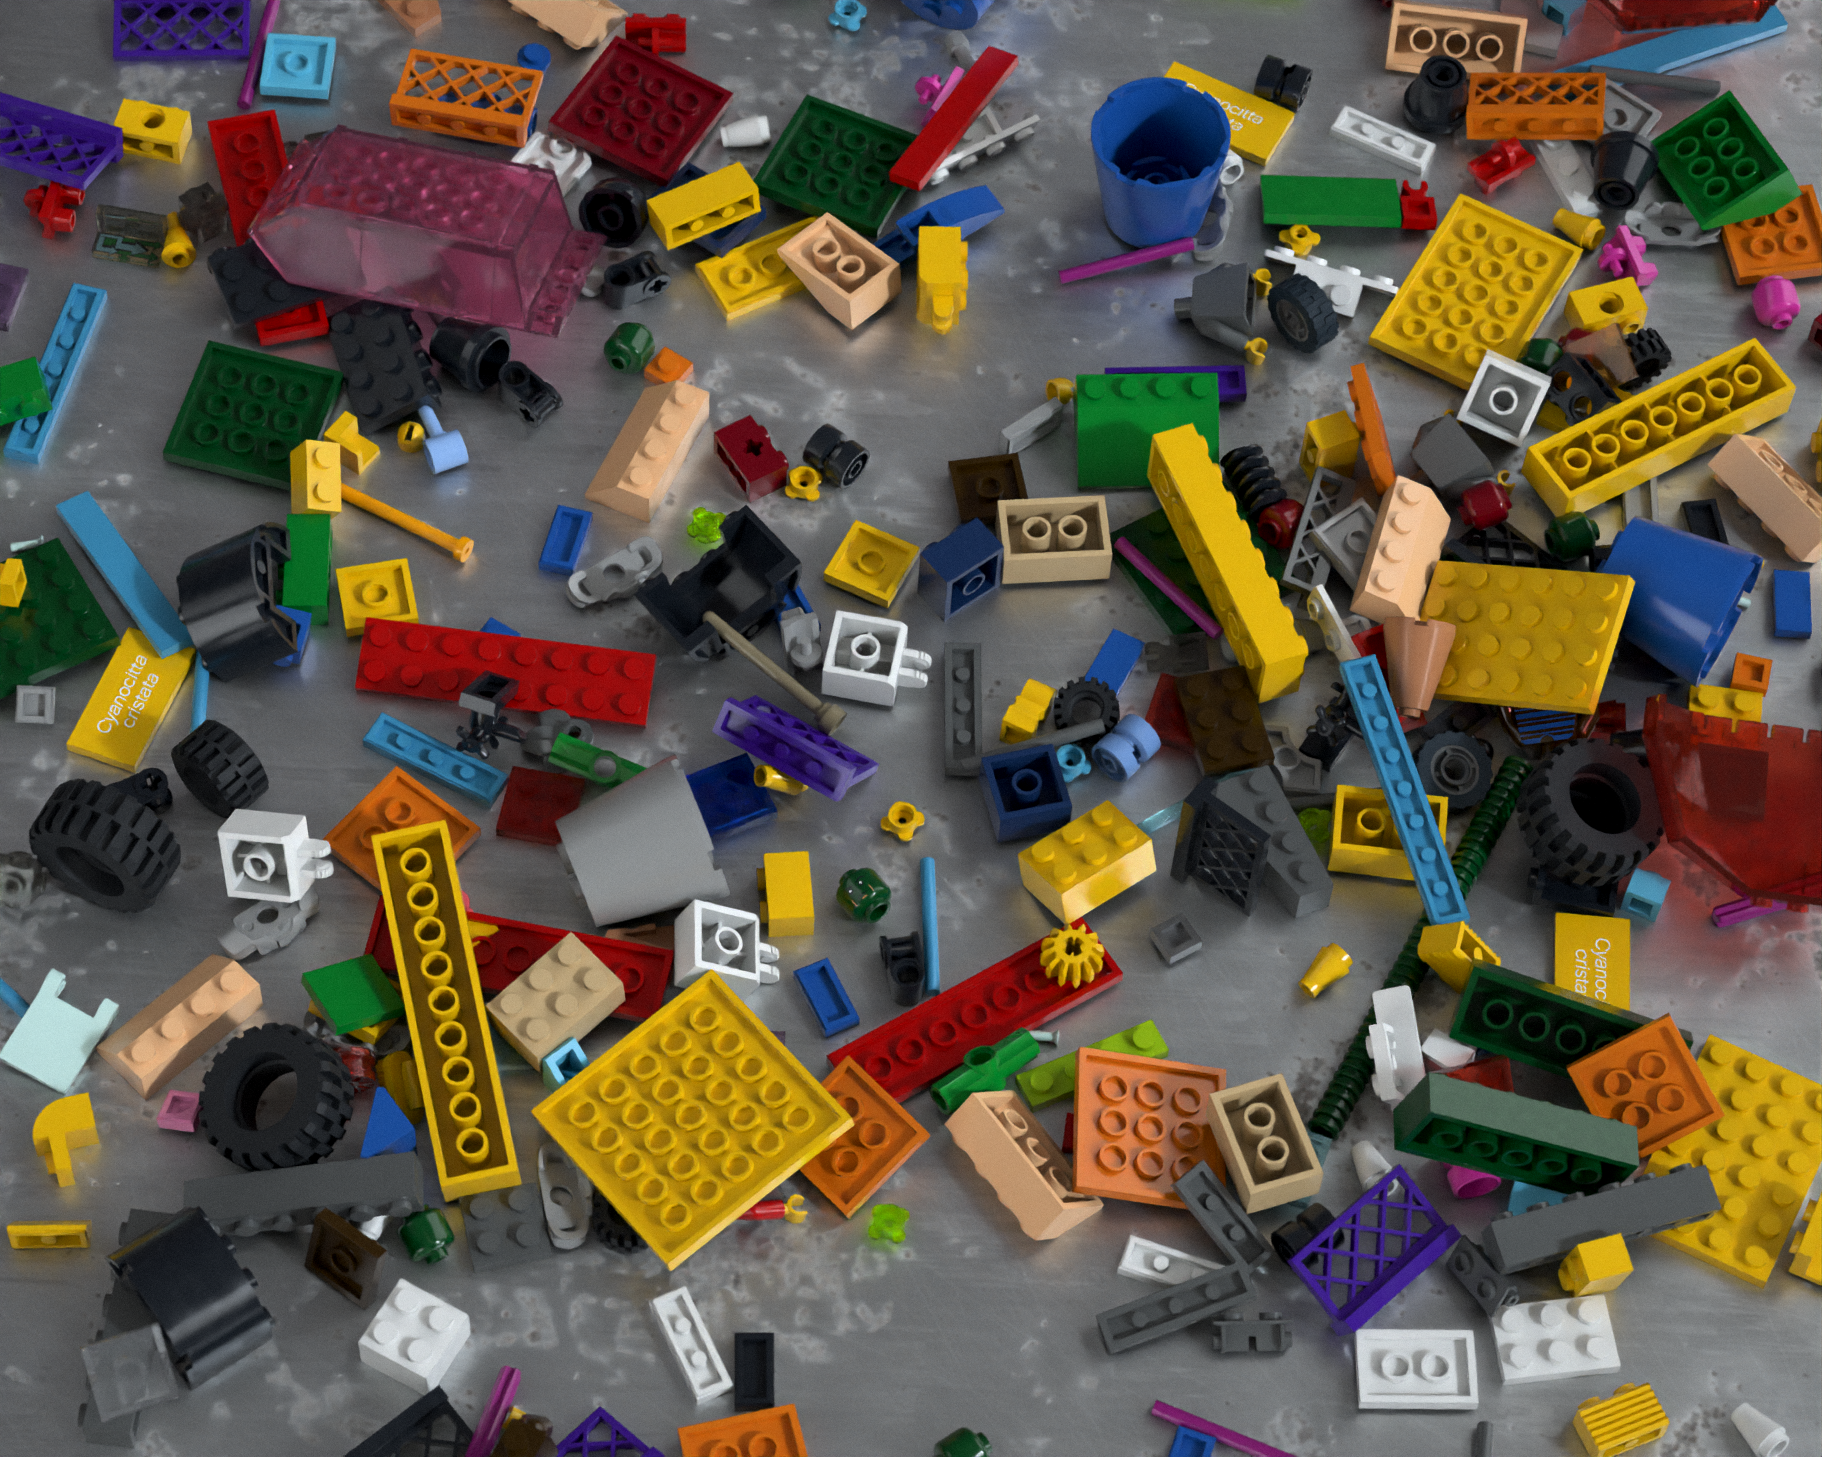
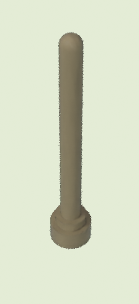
M708 611L703 615V622L705 623L708 620L722 639L816 715L814 719L818 722L817 727L828 736L834 733L847 716V712L837 704L833 706L829 702L824 704L714 612Z

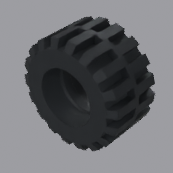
M205 720L172 749L171 757L173 764L185 786L206 808L223 818L228 819L235 809L246 810L269 789L268 777L256 754L238 734L218 721Z

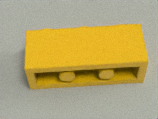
M740 161L647 200L650 225L667 250L761 211L758 187Z

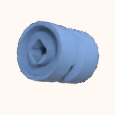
M1128 714L1112 728V733L1106 734L1092 747L1091 754L1098 768L1106 776L1116 782L1124 783L1140 768L1141 763L1148 761L1160 749L1161 742L1156 731L1148 722L1135 714Z

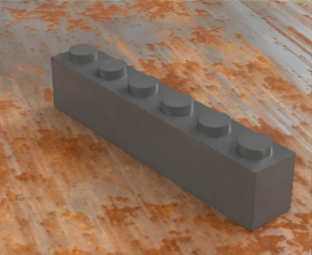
M412 1151L373 1156L368 1159L358 1158L184 1181V1207L190 1206L193 1209L198 1206L201 1207L207 1215L211 1227L219 1236L225 1233L227 1236L237 1234L248 1237L256 1235L259 1231L277 1230L288 1232L299 1226L314 1225L316 1215L325 1207L346 1220L366 1222L372 1220L373 1217L386 1215L405 1217L412 1212L424 1211V1168L415 1152Z
M1686 1163L1670 1169V1174L1657 1177L1656 1173H1648L1633 1180L1634 1184L1621 1187L1620 1182H1615L1599 1188L1598 1194L1585 1196L1584 1192H1577L1562 1199L1563 1203L1549 1206L1548 1201L1529 1206L1526 1208L1527 1213L1516 1216L1513 1215L1512 1211L1497 1214L1490 1218L1491 1222L1481 1232L1492 1267L1501 1276L1564 1259L1577 1244L1619 1233L1622 1234L1623 1240L1626 1242L1708 1220L1721 1209V1205L1706 1165L1692 1168L1691 1163Z
M131 1208L128 1222L121 1223L118 1244L120 1246L126 1245L173 1214ZM111 1269L110 1279L114 1281L112 1294L106 1293L104 1297L102 1316L106 1317L104 1330H98L96 1333L94 1353L98 1354L96 1367L90 1366L88 1369L86 1390H89L90 1393L87 1404L82 1403L80 1406L78 1427L83 1428L86 1443L134 1448L159 1331L132 1289L130 1288L125 1291Z

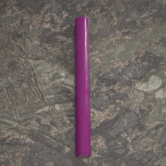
M267 0L237 101V106L241 109L247 110L251 106L264 61L268 33H272L280 0Z
M1190 236L1058 271L1061 284L1188 252L1195 250L1194 242Z
M1124 536L1115 542L1114 548L1209 636L1216 640L1222 635L1224 629Z
M1156 1400L1151 1412L1153 1416L1215 1437L1217 1442L1255 1457H1297L1159 1400Z

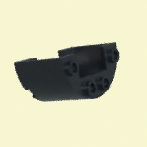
M747 505L739 511H733L728 514L718 527L723 544L717 549L707 551L701 557L700 562L688 572L684 571L677 575L672 585L669 584L667 576L661 572L655 578H650L643 582L638 592L634 594L636 599L694 660L699 662H707L709 660L708 656L714 654L721 659L737 651L718 635L717 630L708 620L705 623L703 622L702 618L706 612H714L751 642L783 611L787 605L783 601L789 589L792 592L796 591L801 578V561Z
M263 523L188 556L182 564L179 575L176 577L180 606L178 607L179 619L187 627L206 670L214 672L224 682L233 680L298 652L296 621L274 606L271 559L279 565L292 560L290 529L279 523Z
M190 1206L184 1207L105 1257L106 1262L125 1291L130 1288L132 1289L173 1352L169 1359L190 1392L272 1339L271 1329L276 1326L273 1317L261 1305L254 1291L259 1287V1284L253 1273L247 1267L241 1269L234 1258V1255L237 1254L234 1244L225 1233L219 1236L215 1232L207 1215L199 1206L195 1209Z

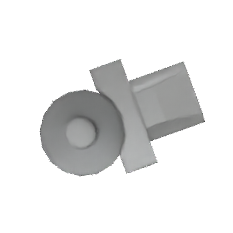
M800 607L782 612L780 628L785 671L792 677L802 670L810 672L813 669L823 668V651L820 642L818 617L815 612L805 614Z

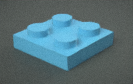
M268 33L260 79V94L328 99L336 52V38Z

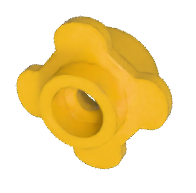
M1294 225L1288 230H1282L1279 234V239L1285 243V248L1294 251L1296 256L1308 254L1312 246H1317L1320 243V235L1313 233L1307 227L1308 225Z
M808 466L793 468L788 472L790 482L785 487V495L788 498H806L810 502L816 501L819 498L818 486L823 481V476L820 472Z
M898 801L889 809L888 816L881 819L880 825L884 831H892L897 834L899 840L909 841L913 838L914 830L924 824L925 818L921 812H917L912 804ZM899 820H906V822L902 824Z

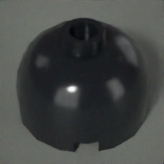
M612 177L600 180L585 193L578 207L579 220L585 232L589 236L593 233L596 237L603 239L599 243L610 248L620 249L632 245L643 234L649 220L647 198L637 184L624 178Z

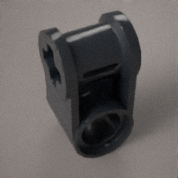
M643 251L630 259L607 267L604 272L603 300L608 307L625 309L632 304L663 293L670 286L671 277L668 273L662 272L656 263L657 257L652 251Z
M508 361L500 367L498 373L499 398L529 426L537 428L541 425L543 417L553 409L558 410L563 406V400L558 391L530 370L526 364L520 361Z
M147 768L124 780L109 784L119 789V792L136 798L137 802L144 807H149L155 812V816L169 810L173 802L171 790L168 788L167 776L158 768ZM147 778H150V785L147 783ZM157 798H160L161 803L159 805L157 804Z
M918 931L911 932L910 936L890 939L886 935L879 936L881 961L886 971L892 1000L901 1006L916 1005L924 995L925 979ZM908 980L914 983L904 984L902 983V981Z

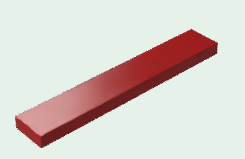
M988 46L890 170V181L920 192L1019 65L1018 55Z

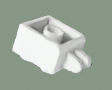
M836 610L822 671L821 694L893 707L898 686L914 687L915 689L926 687L927 675L922 673V671H914V669L924 670L930 668L932 659L926 652L906 648L908 626L901 621Z
M235 809L218 830L227 895L229 897L291 903L303 897L315 881V878H327L334 872L332 862L312 859V857L324 858L328 856L331 848L327 840L309 838L306 815Z
M694 899L674 920L675 986L687 989L704 974L713 969L731 990L744 1001L760 986V982L772 984L778 981L779 969L762 963H772L778 960L779 951L773 945L769 946V944L759 942V918L756 914Z

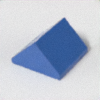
M377 1087L360 1158L368 1159L373 1156L412 1151L415 1152L418 1158L415 1128L387 1090L383 1087Z

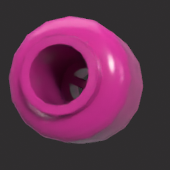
M1774 275L1760 280L1751 294L1757 320L1764 326H1772L1773 329L1786 328L1792 324V320L1801 311L1795 285L1790 280L1783 279L1782 276Z

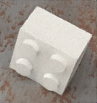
M1487 349L1456 419L1521 447L1551 384L1552 377Z
M400 1279L358 1341L361 1361L425 1396L437 1386L470 1336L469 1315L411 1283Z

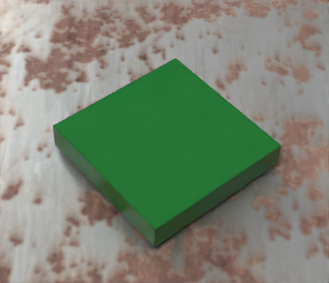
M371 953L302 973V985L335 1036L404 1016V1003Z

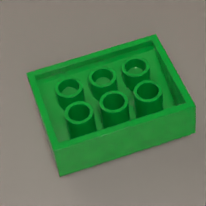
M1730 90L1651 141L1659 153L1658 168L1703 231L1774 213L1802 195L1788 167Z
M1217 373L1076 375L1073 387L1078 489L1153 488L1147 477L1152 436L1193 423L1198 435L1204 436L1208 445V455L1212 463H1217L1219 466V394Z

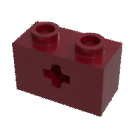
M751 415L714 432V454L749 503L786 486L787 470L789 469L787 458L781 450L776 451L771 444L766 428L763 425L758 426Z

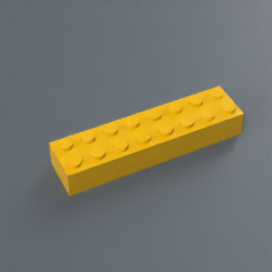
M1753 338L1528 447L1521 473L1556 517L1576 511L1583 513L1729 441L1735 433L1743 434L1786 413L1797 387L1758 340Z
M1193 423L1154 434L1152 436L1147 477L1220 626L1224 629V635L1239 665L1245 666L1258 704L1298 692L1301 677L1304 675L1305 658L1308 656L1307 643L1302 635L1298 636L1294 628L1291 610L1288 606H1283L1279 598V588L1276 580L1273 577L1269 578L1265 570V561L1259 548L1255 549L1250 540L1251 534L1247 522L1244 519L1240 520L1236 512L1237 506L1232 492H1226L1222 484L1221 470L1217 463H1212L1208 455V445L1204 436L1198 435Z

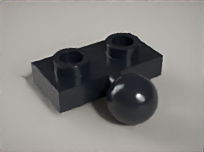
M1456 701L1420 728L1418 733L1426 741L1437 733L1442 734L1445 731H1452L1453 733L1463 732L1466 736L1475 738L1480 746L1483 745L1488 758L1490 757L1492 761L1494 757L1493 746L1489 741L1477 738L1475 733L1496 718L1497 715L1488 704Z

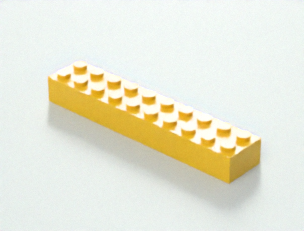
M446 820L372 835L371 839L428 1126L445 1202L459 1200V1197L522 1185Z

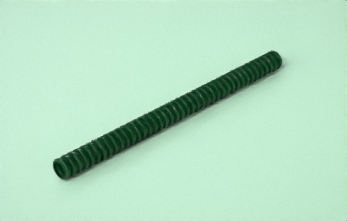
M1512 755L1504 759L1498 774L1494 777L1490 790L1486 792V797L1481 801L1479 809L1476 810L1474 818L1470 822V826L1467 827L1465 835L1462 836L1460 844L1456 847V851L1451 857L1450 862L1464 901L1467 900L1468 893L1471 892L1473 884L1476 883L1478 875L1481 874L1483 866L1492 853V849L1496 846L1497 840L1505 829L1506 822L1510 820L1511 813L1515 810L1522 782L1534 769L1527 760ZM1425 908L1422 910V915L1419 916L1417 924L1414 925L1412 933L1409 934L1407 942L1403 945V951L1399 953L1398 960L1394 962L1393 969L1389 971L1388 978L1385 979L1380 990L1406 985L1410 987L1412 1000L1414 999L1415 992L1418 991L1420 983L1423 982L1425 974L1428 973L1430 968L1426 962L1420 959L1417 953L1423 927L1431 926ZM1374 1004L1369 1008L1368 1015L1365 1016L1363 1024L1360 1025L1358 1033L1353 1038V1043L1349 1045L1348 1052L1345 1053L1343 1061L1338 1066V1071L1334 1073L1333 1080L1329 1082L1328 1089L1323 1093V1099L1319 1101L1318 1108L1314 1110L1313 1117L1308 1121L1307 1126L1309 1130L1321 1140L1335 1142L1339 1139L1340 1132L1345 1128V1122L1349 1120L1350 1113L1354 1111L1355 1104L1360 1100V1094L1364 1092L1365 1085L1370 1081V1075L1375 1072V1061L1370 1059L1366 1048V1036H1370L1369 1025L1377 1024Z

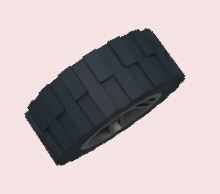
M1300 273L1293 274L1269 290L1267 306L1271 313L1272 321L1277 326L1279 333L1296 350H1300L1304 354H1312L1338 335L1339 322H1337V314L1332 307L1331 301L1314 280H1310L1308 276H1302Z

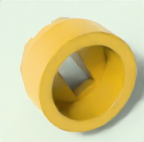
M1065 377L1048 380L1045 387L1048 401L1056 397L1063 405L1073 400L1071 388L1074 387V384Z
M410 421L402 424L397 432L399 448L407 453H415L423 449L422 441L426 440V436L422 426L419 423ZM408 433H412L411 441L406 440Z

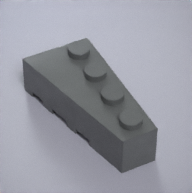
M1269 765L1217 783L1216 797L1271 835L1263 873L1264 885L1294 918H1298L1329 906L1334 884Z

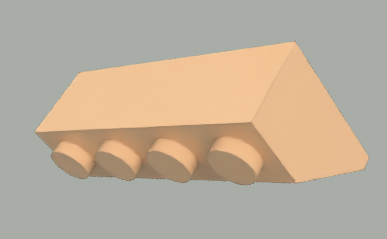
M507 0L512 3V10L523 16L529 17L531 15L538 20L537 25L550 33L558 32L564 36V43L578 50H581L582 47L596 48L628 15V12L609 0Z
M1393 0L1388 30L1385 69L1419 73L1427 59L1433 56L1445 55L1461 62L1466 70V79L1470 80L1471 73H1520L1528 18L1526 15Z
M679 380L645 388L588 487L585 498L650 523L709 418V392Z
M1735 433L1707 464L1716 473L1713 476L1714 479L1727 490L1732 489L1739 496L1737 499L1738 504L1748 513H1755L1763 521L1760 525L1765 532L1774 538L1779 537L1786 544L1784 550L1792 559L1797 562H1818L1822 559V497L1763 438Z
M1398 475L1385 492L1349 611L1384 624L1386 617L1393 616L1414 617L1415 620L1420 621L1422 607L1437 561L1440 559L1451 518L1431 488Z
M211 954L96 1046L95 1049L147 1100L263 1006L260 984L235 960Z
M1014 1090L972 1093L945 1123V1126L952 1133L954 1143L960 1149L966 1151L975 1163V1169L979 1175L991 1183L998 1192L997 1197L1000 1202L1012 1210L1020 1221L1021 1229L1035 1241L1057 1238L1098 1212L1104 1206L1098 1196L1072 1192L1073 1164Z

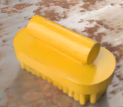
M404 1051L390 1053L384 1059L379 1060L378 1065L375 1066L377 1069L376 1073L378 1074L377 1078L379 1079L378 1082L380 1083L379 1086L387 1090L412 1125L417 1124L423 1118V1108H425L416 1060H413Z

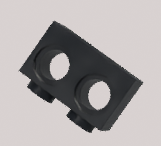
M1567 351L1545 373V375L1552 377L1551 384L1545 395L1551 403L1564 411L1567 415L1565 420L1570 427L1622 402L1584 354ZM1571 375L1572 383L1570 388L1568 389L1567 380ZM1591 401L1592 410L1588 415L1587 406L1588 403Z

